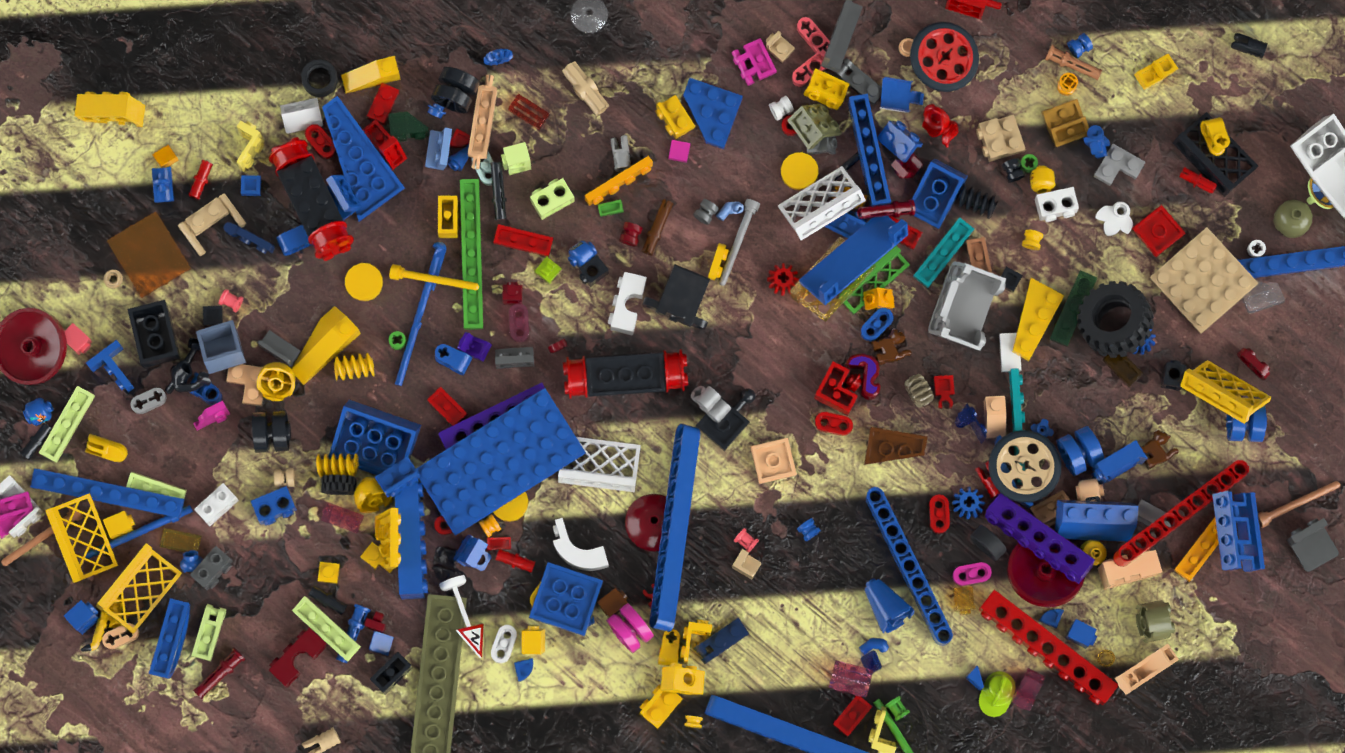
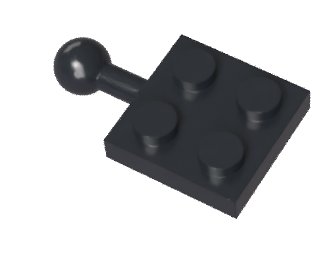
M750 388L743 389L740 393L739 401L733 407L727 403L731 410L719 423L705 414L696 424V428H699L703 434L725 452L750 423L739 411L746 403H752L755 400V392Z

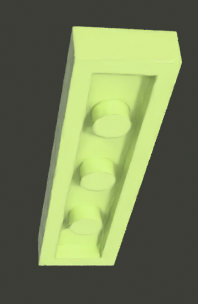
M79 386L76 387L39 454L56 463L58 462L95 397L94 394Z
M306 596L292 610L346 661H349L361 647Z

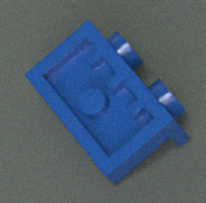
M850 210L824 227L849 238L864 226L868 219H859L857 211L853 212Z
M408 456L375 476L387 498L399 495L402 492V488L407 485L409 487L415 485L419 481L418 478H420L419 472Z

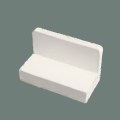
M317 98L280 105L287 134L306 130L308 126L313 124L323 126Z

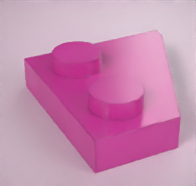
M221 401L205 409L198 417L199 421L193 424L198 431L214 422L220 423L225 421L230 413L224 402Z
M28 491L0 499L1 539L5 538L11 529L34 510Z

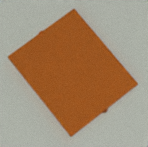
M157 212L152 213L134 225H130L129 228L107 240L141 298L163 285H167L170 281L191 269Z

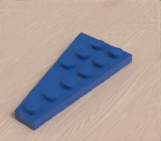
M336 96L322 106L344 177L361 206L356 211L358 221L360 222L404 190L405 187L340 98Z

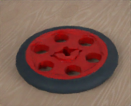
M937 22L924 27L916 35L910 49V60L916 76L922 83L937 91L950 92L963 88L973 79L979 65V52L974 39L965 29L953 23ZM945 34L952 36V43L947 44L944 41L943 37ZM928 39H932L935 42L934 49L927 47L926 41ZM958 47L966 49L967 53L965 56H960L957 53ZM951 49L947 59L938 64L941 61L942 54L947 53ZM925 57L932 60L931 67H926L923 64ZM955 65L962 66V74L955 73ZM938 70H943L946 73L944 80L937 77Z

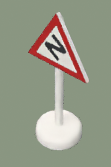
M461 575L448 579L439 584L442 591L453 589L466 628L457 629L456 631L478 657L482 658L484 624L471 626L458 591V587L466 583V577Z

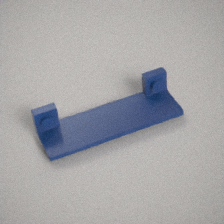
M889 216L872 218L799 279V283L821 303L826 305L908 236L907 222L901 219L896 223Z

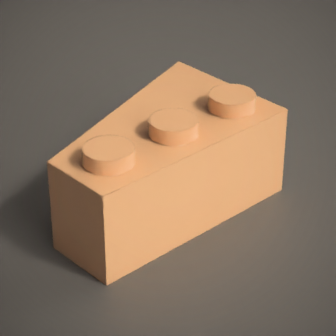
M1149 549L1125 567L1116 565L1113 559L1105 560L1098 567V572L1103 588L1107 590L1160 575L1162 569L1156 550L1150 551ZM1127 555L1122 556L1124 559H1128Z

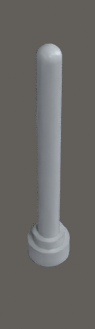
M746 199L745 214L719 279L721 286H724L728 280L751 217L755 212H758L760 203L754 200Z

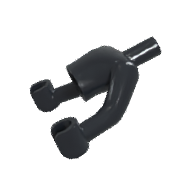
M189 339L187 346L190 348L188 355L184 360L171 367L172 381L165 388L168 394H171L174 389L179 393L198 390L204 384L210 385L209 374L205 372L198 374L197 382L187 384L189 377L193 374L190 364L196 352L201 350L198 339Z

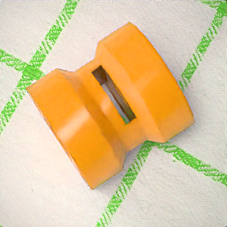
M1064 73L1057 84L1059 93L1064 96L1073 94L1078 85L1077 77L1073 73Z

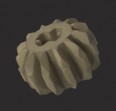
M921 374L913 375L905 381L906 391L917 407L926 406L933 401V392Z

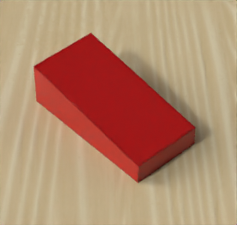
M511 537L486 538V543L488 544L486 551L499 550V548L501 550L511 549Z

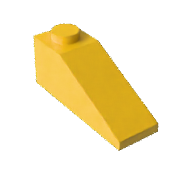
M395 56L373 61L341 75L346 93L401 80Z

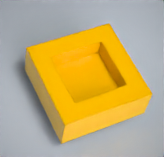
M320 562L318 582L338 584L340 564Z

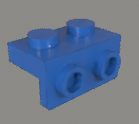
M889 121L877 139L902 162H907L916 148L922 147L923 143L919 141L920 137L913 132L910 133L905 129L906 125L901 121Z

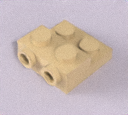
M1014 115L1001 119L995 118L978 124L976 134L978 139L982 140V152L984 157H988L989 162L1025 152L1026 149Z

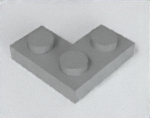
M1112 144L1107 152L1108 156H1105L1094 177L1109 186L1112 184L1118 171L1136 180L1145 161Z

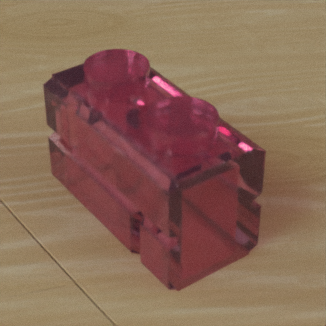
M835 660L828 687L837 691L851 693L855 696L867 697L873 670Z

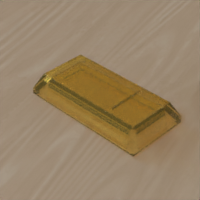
M164 528L159 547L181 552L199 551L202 536Z

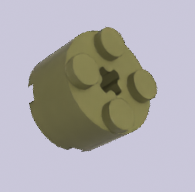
M1162 600L1137 605L1136 609H1139V614H1136L1137 628L1140 636H1145L1146 639L1143 640L1145 643L1168 639L1171 637V633H1175V625L1170 619L1171 607L1168 602L1164 603Z

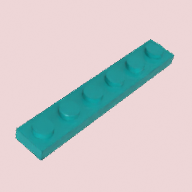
M1012 368L1009 371L1013 432L1023 430L1022 423H1025V412L1021 411V404H1024L1023 392L1020 393V385H1023V376L1019 374V368ZM1014 446V456L1019 453V449ZM1024 462V464H1021V463H1020V465L1022 466V470H1023V471H1025L1026 469H1028V468H1025V462ZM1016 478V485H1023L1022 481Z

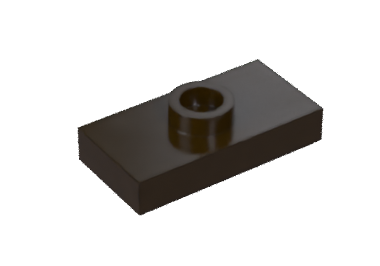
M1118 354L1116 358H1112L1107 355L1102 360L1128 387L1144 374L1127 356L1121 357Z

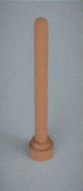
M1334 481L1271 512H1259V527L1264 528L1272 522V519L1339 488L1340 482Z
M69 509V512L63 518L69 521L73 510ZM75 511L71 521L78 522L84 516L82 513ZM50 526L2 559L1 564L3 566L9 565L54 534L52 527Z

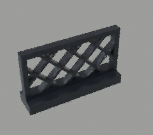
M1206 112L1184 132L1179 134L1173 141V144L1206 179L1216 183V189L1226 197L1237 185L1256 170L1258 165L1229 135L1230 144L1227 148H1233L1237 152V157L1227 156V148H1225L1224 156L1204 154L1201 151V145L1207 146V143L1201 141L1202 132L1200 124L1204 119H1213ZM1189 132L1198 133V141L1191 140L1187 134ZM1214 159L1224 160V168H1218L1215 165ZM1227 160L1237 161V169H1228ZM1240 161L1247 162L1251 168L1249 170H1240ZM1228 173H1237V181L1232 183L1228 179Z

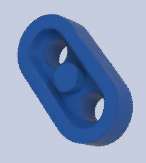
M887 308L878 309L863 324L861 328L862 338L869 342L875 341L891 325L893 321L892 312ZM885 316L887 320L882 322L880 317ZM867 330H873L874 334L868 335Z

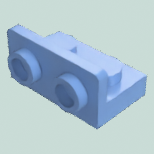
M444 128L442 132L430 131L425 167L438 170L445 169L448 162L452 129Z

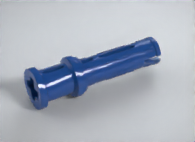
M358 604L354 605L355 610L352 618L348 620L349 627L347 630V634L355 642L360 630L365 627L364 622L367 614L371 612L370 609ZM340 654L337 655L336 660L348 663Z

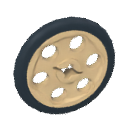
M1020 430L1007 434L995 444L989 457V473L995 487L1007 498L1018 502H1034L1046 497L1056 487L1061 475V460L1057 449L1048 438L1033 431ZM1035 444L1038 447V452L1030 454L1027 450L1028 445ZM1016 446L1019 449L1018 455H1010L1008 448ZM1040 460H1047L1049 462L1047 470L1039 467ZM1024 462H1027L1030 469L1023 471L1020 463L1024 464ZM1008 463L1011 466V471L1009 473L1002 472L1001 464ZM1033 477L1041 479L1042 484L1040 487L1032 485L1031 479ZM1017 478L1022 481L1023 485L1020 489L1012 486L1013 479Z

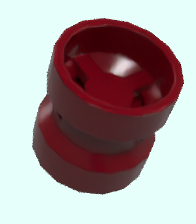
M625 222L623 226L624 232L620 235L619 241L625 245L637 247L639 242L638 235L642 233L643 228L637 224Z

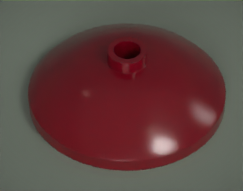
M660 494L644 495L635 500L626 513L625 528L627 535L637 547L643 550L659 551L666 496ZM651 518H657L658 522L656 524H652L650 521Z

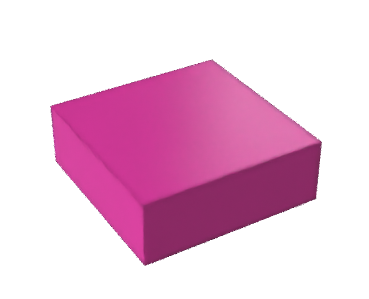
M672 140L668 160L687 163L690 143Z

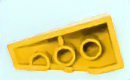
M334 306L319 320L292 367L295 376L303 385L360 335L359 329L337 307Z

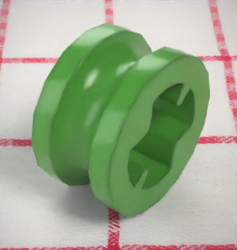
M1027 154L1022 158L1020 167L1024 172L1031 173L1036 169L1038 160L1034 155ZM1027 159L1033 161L1031 168L1025 166Z
M399 331L391 333L389 336L390 346L395 350L404 348L406 345L405 335ZM394 337H396V338L402 337V338H403V339H401V342H402V343H401V344L396 343V344L394 345V344H393V342H394V339H393V338H394Z

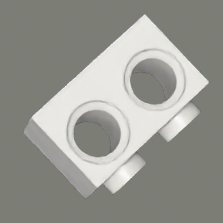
M1074 187L1038 194L1034 199L1040 221L1051 222L1060 216H1064V218L1073 217L1079 209ZM1068 200L1071 206L1064 207L1062 201ZM1049 204L1052 206L1053 210L1046 211L1043 208V205Z
M223 483L194 510L211 526L239 500Z

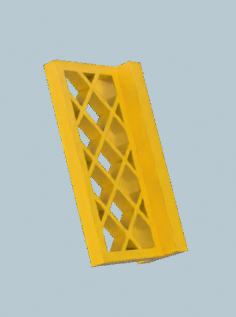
M1208 360L1194 370L1187 369L1180 386L1244 424L1249 420L1251 414L1270 402L1271 396Z
M90 493L45 510L73 583L118 566ZM88 499L90 504L88 513L77 509L80 501ZM76 503L75 508L69 506ZM68 507L73 510L69 521L61 518L59 509ZM91 509H92V511H93L94 516L89 515L90 512H91ZM75 511L86 515L82 526L71 522ZM88 517L97 521L95 531L84 528ZM63 521L67 522L66 528L64 526ZM70 524L80 528L76 539L68 536L67 529ZM98 528L100 529L101 534L96 533ZM83 529L93 533L89 544L78 540ZM95 535L104 539L105 543L102 549L91 546ZM70 539L75 541L73 546L71 544ZM77 542L88 546L83 557L75 554L74 547ZM105 546L107 547L108 552L103 551ZM90 547L100 551L96 562L85 558ZM102 553L109 555L113 564L108 566L98 564ZM77 557L82 559L80 564L78 562ZM84 560L95 564L92 572L85 575L81 569ZM96 566L102 567L98 570H95Z
M146 543L100 599L96 607L101 611L103 610L134 634L181 576L182 572L152 550V547ZM151 556L158 560L159 568L148 569L147 561ZM162 570H171L176 575L172 580L164 581ZM160 571L161 581L150 582L149 572ZM146 572L147 583L136 584L135 575ZM161 584L162 593L151 596L150 585ZM148 586L149 596L138 597L136 587ZM134 587L135 598L124 599L123 590ZM149 599L150 608L139 611L138 600ZM135 601L136 611L125 613L124 602ZM121 602L123 613L115 614L109 609L113 603ZM137 614L138 623L134 628L127 623L126 615Z

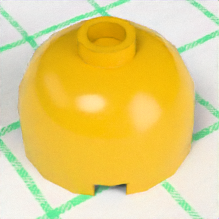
M272 362L266 364L260 370L257 377V389L268 400L282 401L284 398L290 397L295 389V374L284 363Z
M375 477L364 478L355 488L354 501L361 513L379 511L378 507L383 504L386 507L394 499L392 496L387 498Z

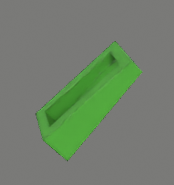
M621 200L598 205L600 217L624 212Z

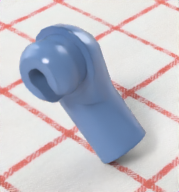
M737 201L726 202L716 214V217L724 221L729 214L742 213L744 206Z

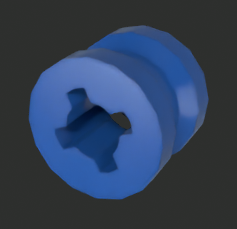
M812 518L797 528L798 532L804 535L803 539L805 541L810 540L821 531L819 527L814 525Z

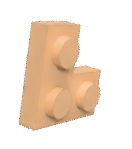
M240 364L228 368L226 382L245 385L243 404L262 406L264 397L260 390L258 391L257 377L263 367Z

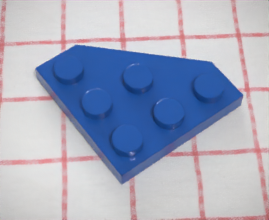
M689 78L683 97L691 110V114L705 142L724 149L743 96Z

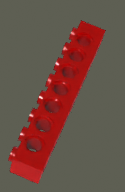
M995 589L979 608L980 615L985 620L995 622L998 630L1003 633L1008 632L1015 643L1018 645L1023 644L1028 648V653L1043 659L1042 663L1050 669H1056L1062 679L1065 681L1069 679L1073 682V687L1081 693L1086 692L1090 696L1089 699L1096 705H1104L1117 689L1118 684ZM996 609H1003L1005 617L999 618L996 615ZM1013 620L1020 622L1021 628L1019 630L1012 628L1011 622ZM1028 632H1033L1036 635L1035 642L1027 639ZM1044 644H1049L1052 647L1050 654H1046L1043 651L1042 646ZM1059 656L1067 658L1068 663L1066 666L1059 664ZM1075 668H1080L1083 671L1081 678L1074 675ZM1090 680L1098 682L1099 687L1097 690L1090 688Z

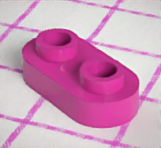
M983 562L959 566L953 572V581L959 586L983 583L991 577L992 571L990 566ZM978 570H983L984 576H979ZM960 573L965 574L966 578L964 580L959 578Z

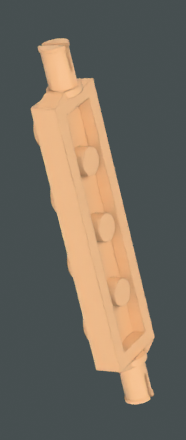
M486 75L485 85L478 86L468 148V157L473 158L472 169H475V165L476 169H479L480 159H487L497 98V88L492 86L493 75H490V80L489 75Z

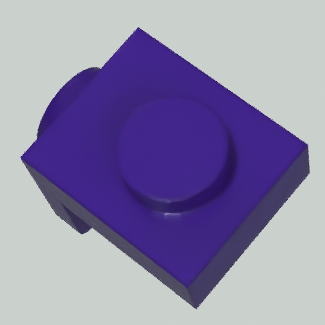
M465 332L457 348L472 358L484 362L492 345Z

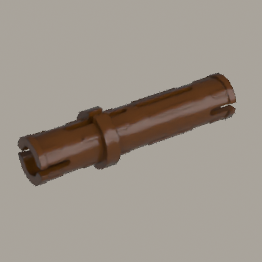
M662 199L653 225L646 234L647 239L641 250L643 253H649L648 255L650 256L653 255L657 242L661 240V232L671 208L674 205L671 201Z

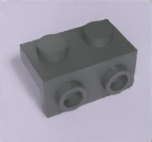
M215 546L190 575L204 589H213L219 582L218 578L222 573L226 574L231 569L233 561Z

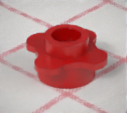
M850 375L846 380L845 384L847 385L845 389L855 392L863 382L860 378L861 375Z

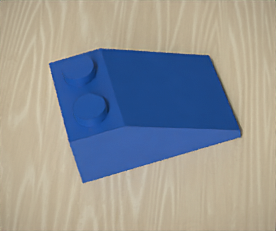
M933 159L912 198L916 208L914 216L940 229L968 176L937 159Z

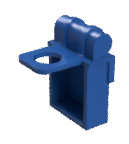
M467 535L462 540L458 551L455 552L453 560L464 567H472L483 571L491 559V555L485 551L488 544L478 538ZM484 555V563L478 565L477 563L479 562L481 556Z

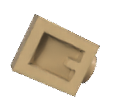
M780 31L776 34L772 33L766 39V50L782 64L795 50V47L781 36Z

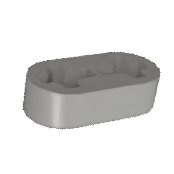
M153 388L135 396L131 400L130 405L135 413L144 414L162 406L166 402L167 397L161 388ZM155 393L162 394L158 402L156 399L150 401V399L155 397ZM139 400L141 403L147 401V403L142 405V409L135 408Z

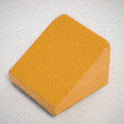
M169 145L152 154L161 168L169 167L178 161L177 156Z

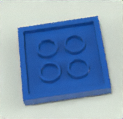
M548 562L529 618L585 637L603 580Z

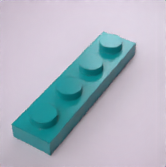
M959 217L913 277L929 288L972 234L974 228Z

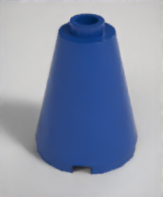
M874 578L866 583L864 591L882 633L885 631L890 633L905 624L903 620L906 617L910 619L913 616L914 609L882 580Z

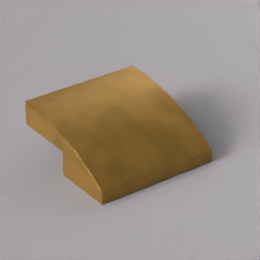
M1073 99L1041 111L1055 147L1087 136L1089 126L1086 117L1082 114L1078 99Z

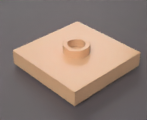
M788 438L750 446L759 484L797 476Z

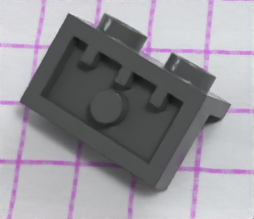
M533 347L496 349V369L534 366Z

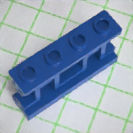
M1230 491L1213 494L1222 570L1242 569L1241 561L1243 571L1245 572L1265 569L1255 493L1234 494V501ZM1236 523H1237V526H1238L1239 540H1238V536H1237Z

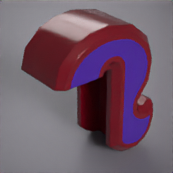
M867 354L852 355L847 359L845 368L863 369L861 395L867 400L875 399L881 387L880 383H874L880 371L878 361L873 356Z

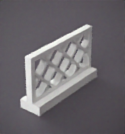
M841 166L782 202L778 207L795 230L799 239L803 240L866 200L861 189ZM843 174L842 181H834L837 176ZM827 185L826 191H818L821 186ZM832 186H840L838 192H830ZM844 187H852L848 191L843 192ZM811 195L810 201H802L803 197ZM816 196H824L822 202H814ZM828 196L836 197L830 202H827ZM790 205H795L793 211L785 210ZM807 206L806 212H798L799 207ZM812 206H814V207H820V208H818L817 210H815V211H813V212H810L811 209H812ZM796 216L803 217L794 223Z
M576 437L588 458L581 463L575 460L574 462L577 466L573 469H560L558 483L635 492L641 445ZM590 444L595 445L599 449L592 455L585 449ZM608 447H614L618 453L609 458L604 450ZM628 449L636 450V455L630 460L623 454ZM602 453L607 460L599 466L593 458ZM621 455L626 463L617 468L612 460ZM589 461L596 467L591 472L586 471L582 467ZM610 463L615 471L611 474H605L601 468ZM629 465L633 470V477L624 476L621 470Z

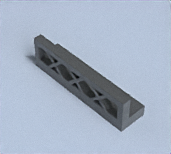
M852 0L844 1L824 55L822 67L837 73L839 72L863 6L853 3Z

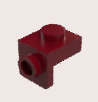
M914 153L907 162L895 160L891 164L895 169V174L900 178H913L924 165Z

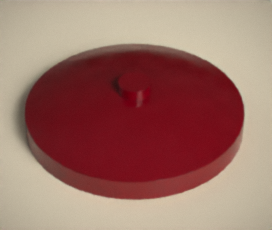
M22 308L6 316L0 323L1 372L10 380L24 385L41 384L56 375L64 363L67 352L65 332L59 321L47 311L37 308Z
M1034 538L1038 542L1043 541L1041 538ZM1019 543L1010 554L1007 566L1009 582L1014 591L1028 603L1040 607H1057L1071 601L1083 586L1084 579L1079 584L1075 581H1070L1063 572L1053 569L1046 560L1038 558L1032 550L1021 546ZM1050 549L1051 552L1058 553L1056 549ZM1066 560L1068 564H1074L1073 561Z

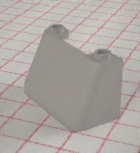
M953 262L948 270L929 323V333L981 351V348L986 343L985 333L981 331L993 296H998L1005 290L1006 278L966 263Z

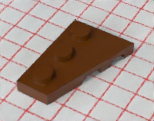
M870 427L864 465L924 456L928 436Z

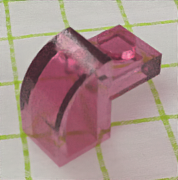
M1027 668L1012 698V702L1020 709L1030 711L1043 685L1045 676Z

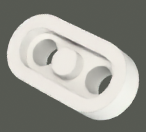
M504 625L497 632L491 649V657L496 663H505L511 656L517 638V632L511 625ZM509 632L511 637L505 639L504 633ZM502 650L505 654L503 657H498L497 652Z

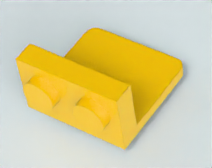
M697 620V623L689 622L688 627L684 626L683 640H686V646H682L680 659H684V664H688L691 634L711 636L712 625L708 624L709 621Z

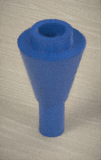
M469 144L466 148L448 157V165L452 170L462 171L469 158Z

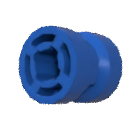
M1085 33L1079 35L1078 39H1072L1067 42L1068 48L1075 58H1079L1083 52H1089L1093 49V44Z

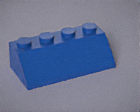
M1057 500L1055 532L1065 539L1129 541L1137 527L1139 506L1125 502Z

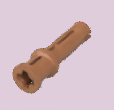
M1051 45L1045 58L1046 61L1051 60L1058 63L1060 67L1067 66L1097 81L1102 72V69L1070 56L1068 51L1063 52L1055 48L1054 45Z

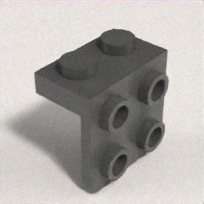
M1317 518L1307 523L1309 527L1304 530L1301 527L1291 532L1292 536L1287 539L1306 572L1314 570L1339 554L1324 528L1328 525L1324 518L1320 521Z

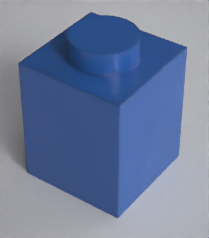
M1075 619L1065 638L1086 649L1089 645H1094L1097 639V635H1095L1097 629Z

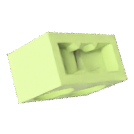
M525 142L503 148L504 154L501 155L504 171L508 170L509 175L531 170V161Z
M563 178L560 180L554 179L548 184V187L544 189L538 188L532 192L530 201L541 220L575 202L574 196ZM558 189H562L565 192L563 196H556L554 193ZM544 198L548 200V204L541 206L538 204V201Z

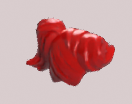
M929 104L924 108L922 127L930 137L942 135V144L948 148L949 142L959 132L958 124L955 121H951L943 109L934 104Z

